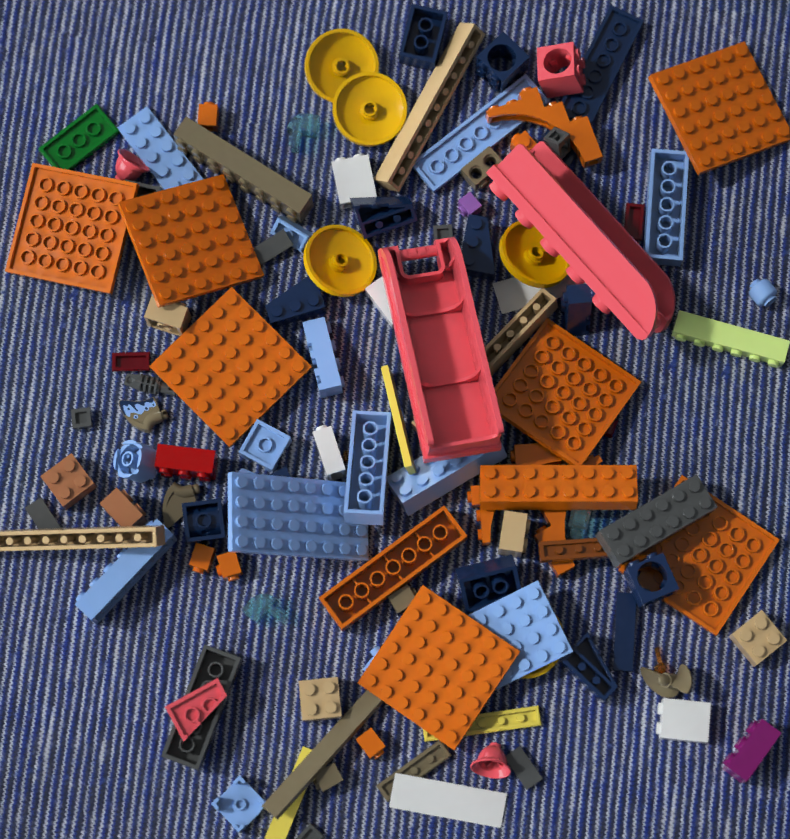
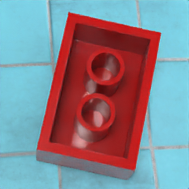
M158 444L154 467L162 477L172 478L173 475H176L184 480H191L193 477L199 478V481L210 482L211 480H216L219 457L215 450Z

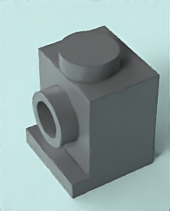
M554 127L544 137V141L561 159L571 151L570 133Z

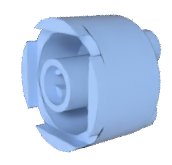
M127 440L122 443L124 446L121 449H117L113 460V466L117 470L118 475L138 483L152 480L156 475L154 465L157 450L134 440Z

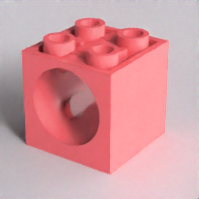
M574 42L537 48L538 82L547 98L584 93L583 85H586L585 74H583L585 60L584 57L581 58L580 49L576 48ZM569 66L565 71L555 74L559 69Z

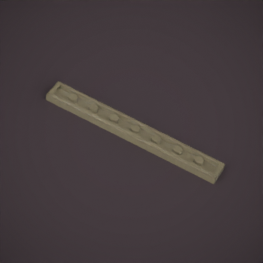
M366 690L267 799L262 807L278 820L383 704V701Z

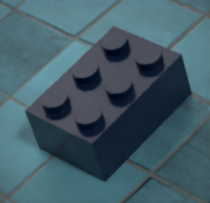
M412 3L399 52V63L434 70L448 22L447 11Z
M512 555L455 569L466 613L477 611L521 589L517 567Z

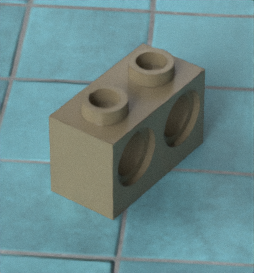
M490 146L461 169L460 175L474 191L478 188L483 189L489 183L488 180L491 179L486 173L491 167H488L486 162L492 161L495 164H499L502 161ZM473 173H479L481 177L475 179L471 175Z

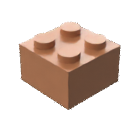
M72 453L40 476L65 510L97 488Z
M116 487L99 503L120 526H143L147 522L145 518L147 514L137 503L135 505L132 504L134 500L124 489L120 491Z

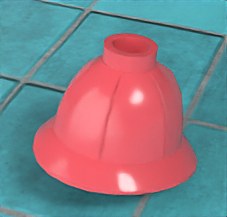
M118 149V159L115 165L117 175L115 179L134 181L142 173L150 171V168L136 155L128 150Z
M496 742L486 746L480 752L477 760L470 765L474 773L487 778L502 779L511 774V769L507 765L506 755L501 749V745Z

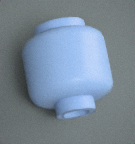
M756 279L750 284L749 296L758 306L768 307L777 299V289L768 279Z

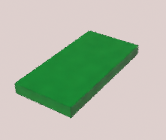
M95 104L39 147L38 150L52 167L73 170L120 134V131L102 109Z

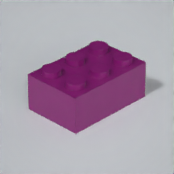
M763 719L754 720L745 730L747 735L739 738L734 745L736 748L734 753H729L722 762L725 764L722 769L740 783L749 780L781 735L780 731Z

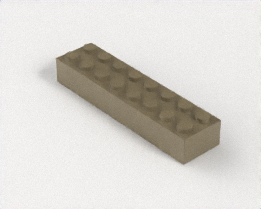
M185 117L173 134L179 151L185 155L187 153L193 156V160L201 165L202 163L206 164L213 173L224 174L226 181L231 184H238L239 188L247 194L251 192L261 203L267 202L277 213L283 212L286 214L290 221L294 223L297 221L302 224L313 208L312 194L190 118Z

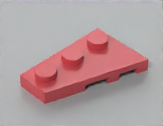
M218 678L165 706L183 742L227 696Z

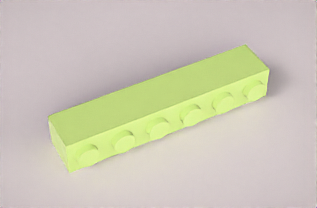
M681 310L677 313L671 336L681 342L691 341L699 347L709 346L717 352H731L732 356L749 357L750 361L767 362V365L776 368L782 367L785 363L790 344L789 340Z

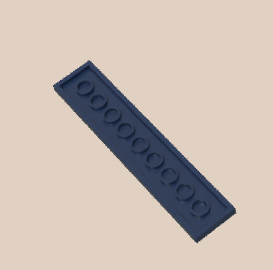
M610 6L584 56L585 69H583V74H585L586 85H583L584 93L565 95L562 99L569 121L577 116H588L592 125L644 20L615 6ZM549 129L546 130V132H545V134H544V136H543V138H542L541 141H544V137H545L551 130H549ZM571 148V151L562 159L569 168L576 153Z

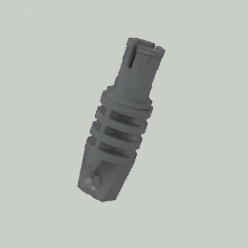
M126 374L124 385L138 391L154 395L163 393L176 397V393L169 390L170 387L165 382H162L160 378L144 374Z

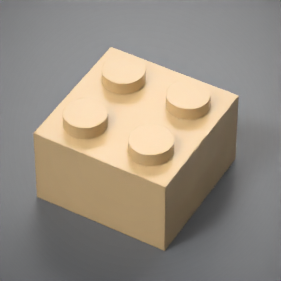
M151 296L144 318L149 327L181 336L188 328L191 314L186 304L182 302L158 308L154 296Z
M504 510L498 548L499 555H512L513 557L521 558L522 553H526L528 539L524 537L529 532L531 522L530 519H527V513Z
M763 610L729 636L753 667L787 641Z
M338 677L298 681L303 722L342 718Z

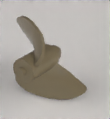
M681 664L677 674L663 673L662 675L645 667L640 668L645 683L651 690L662 697L672 698L679 691L688 694L691 690L692 675L687 665Z

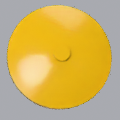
M333 29L320 35L310 45L305 57L304 70L312 90L322 99L333 103L338 88L345 80L362 72L378 73L379 61L374 47L362 34L350 29Z
M376 72L358 73L349 77L338 88L332 106L333 119L340 133L352 143L366 147L380 146L394 139L403 127L407 116L406 98L399 85L388 76Z
M517 221L505 230L499 242V253L504 266L516 279L526 285L536 288H550L558 285L568 275L566 269L570 265L560 254L557 257H553L542 247L540 241L544 236L535 226L532 229H528Z
M344 225L324 226L318 229L305 245L303 261L306 272L314 284L328 294L338 297L358 295L375 278L377 259L374 249L369 241L364 239L362 234L353 228Z

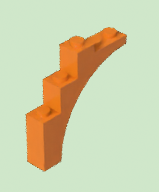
M537 87L524 88L519 92L518 101L513 99L505 105H495L486 111L488 124L505 120H520L538 124L549 130H552L554 127L570 133L571 148L577 154L583 168L602 162L603 155L588 116H577L569 121L562 101L558 103L553 101L544 107Z
M539 443L514 445L513 450H510V459L514 464L503 465L561 464L562 459ZM474 485L470 487V491H467V502L471 503L472 508H479V510H476V519L481 523V529H477L478 541L482 540V546L490 545L491 524L496 510H480V485Z
M590 455L583 465H601L603 461L599 455L595 457ZM540 510L549 527L547 528L545 525L536 530L537 534L534 535L536 543L566 540V510ZM573 561L548 562L557 578L575 567Z

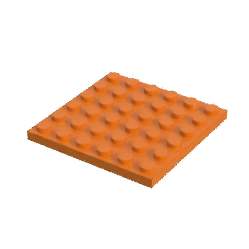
M745 41L653 73L648 77L697 175L790 141V128Z
M32 163L5 272L112 294L128 233L118 203L136 198L139 184Z
M224 174L118 203L119 210L158 308L263 278L264 273Z
M232 287L149 366L229 448L254 425L257 419H260L312 369V366Z
M546 318L494 389L501 418L568 464L583 465L640 386L641 381L549 318Z
M681 475L675 486L686 481L688 478ZM710 494L717 508L709 515L656 545V550L658 554L664 553L679 587L675 594L661 600L714 636H717L780 539ZM647 555L635 557L623 564L618 571L623 574L629 563L638 559L642 562ZM644 567L639 570L641 572L637 579L641 587L651 592L661 589L659 587L663 578L658 570L651 567Z
M422 585L358 681V684L445 745L456 750L521 651Z

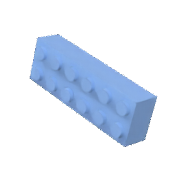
M651 149L649 155L643 249L658 265L680 267L683 261L689 157L685 151Z
M357 410L352 412L344 502V523L382 526L384 524L391 412Z
M502 444L501 451L424 463L423 456L414 460L416 473L410 475L405 467H402L387 476V484L406 514L410 516L480 473V465H495L505 459L507 454Z
M156 519L155 521L151 520L146 526L163 524ZM164 526L165 545L123 549L117 555L118 559L114 564H108L103 570L104 574L100 578L96 577L90 583V589L86 593L83 591L78 595L75 605L96 625L177 541L175 535Z

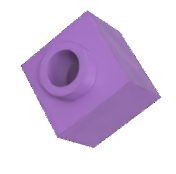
M468 192L458 200V211L463 217H468L469 214L477 215L481 212L482 205L471 192Z

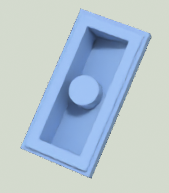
M283 215L277 218L270 234L274 235L284 229L293 243L291 247L300 252L304 250L307 241L313 235V233L290 221Z

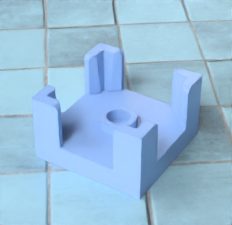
M257 419L238 453L240 457L246 460L250 459L263 466L268 472L273 473L278 467L277 463L285 448L288 449L292 439L289 435Z
M239 775L233 781V784L211 804L232 824L238 833H241L264 810L262 805L265 803V800Z

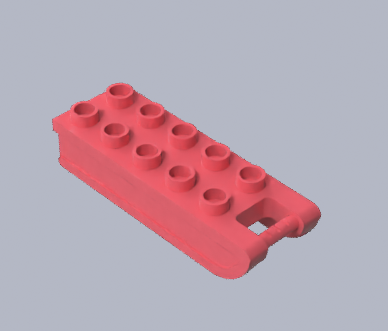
M545 141L538 142L531 150H528L523 144L516 145L499 164H494L486 172L493 180L489 185L492 192L503 201L509 198L517 206L518 210L515 212V216L518 221L528 229L536 227L544 236L540 241L542 247L551 256L557 257L560 254L570 265L566 269L568 276L576 284L586 283L594 291L595 295L592 297V301L601 312L609 314L612 311L633 336L639 340H645L651 337L654 332L660 333L667 329L675 311V292L668 275Z
M455 237L436 239L433 242L434 245L403 250H399L398 246L378 249V259L424 463L501 451L502 448L500 437L504 433V427L463 255ZM436 257L438 271L414 275L404 273L402 262Z

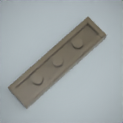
M439 740L380 782L376 787L385 800L389 802L395 773L422 778L452 755Z

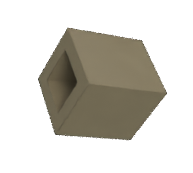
M407 584L388 596V600L397 615L405 612L417 592L414 587L409 588Z
M332 763L318 774L313 783L317 790L321 789L322 792H325L344 780L335 763Z

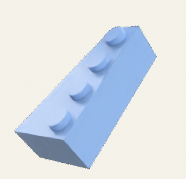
M325 317L302 322L320 397L325 398L343 393L342 387L346 386L343 376H339L338 369H341L339 358L334 356L333 351L337 350L334 340H330L329 333H332L330 322H326Z

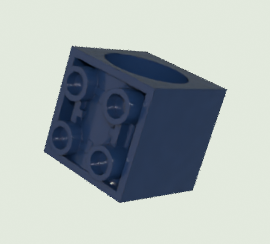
M503 31L477 55L476 73L481 79L485 78L495 92L502 93L528 70L530 56ZM495 58H505L512 63V68L507 71H497L490 66V61Z
M221 498L182 503L187 544L226 539Z
M651 553L642 562L639 559L626 566V570L623 573L639 609L669 597L679 590L664 553ZM651 567L660 572L663 578L659 587L661 588L660 590L651 592L640 586L637 578L640 575L641 571L639 570L641 568Z

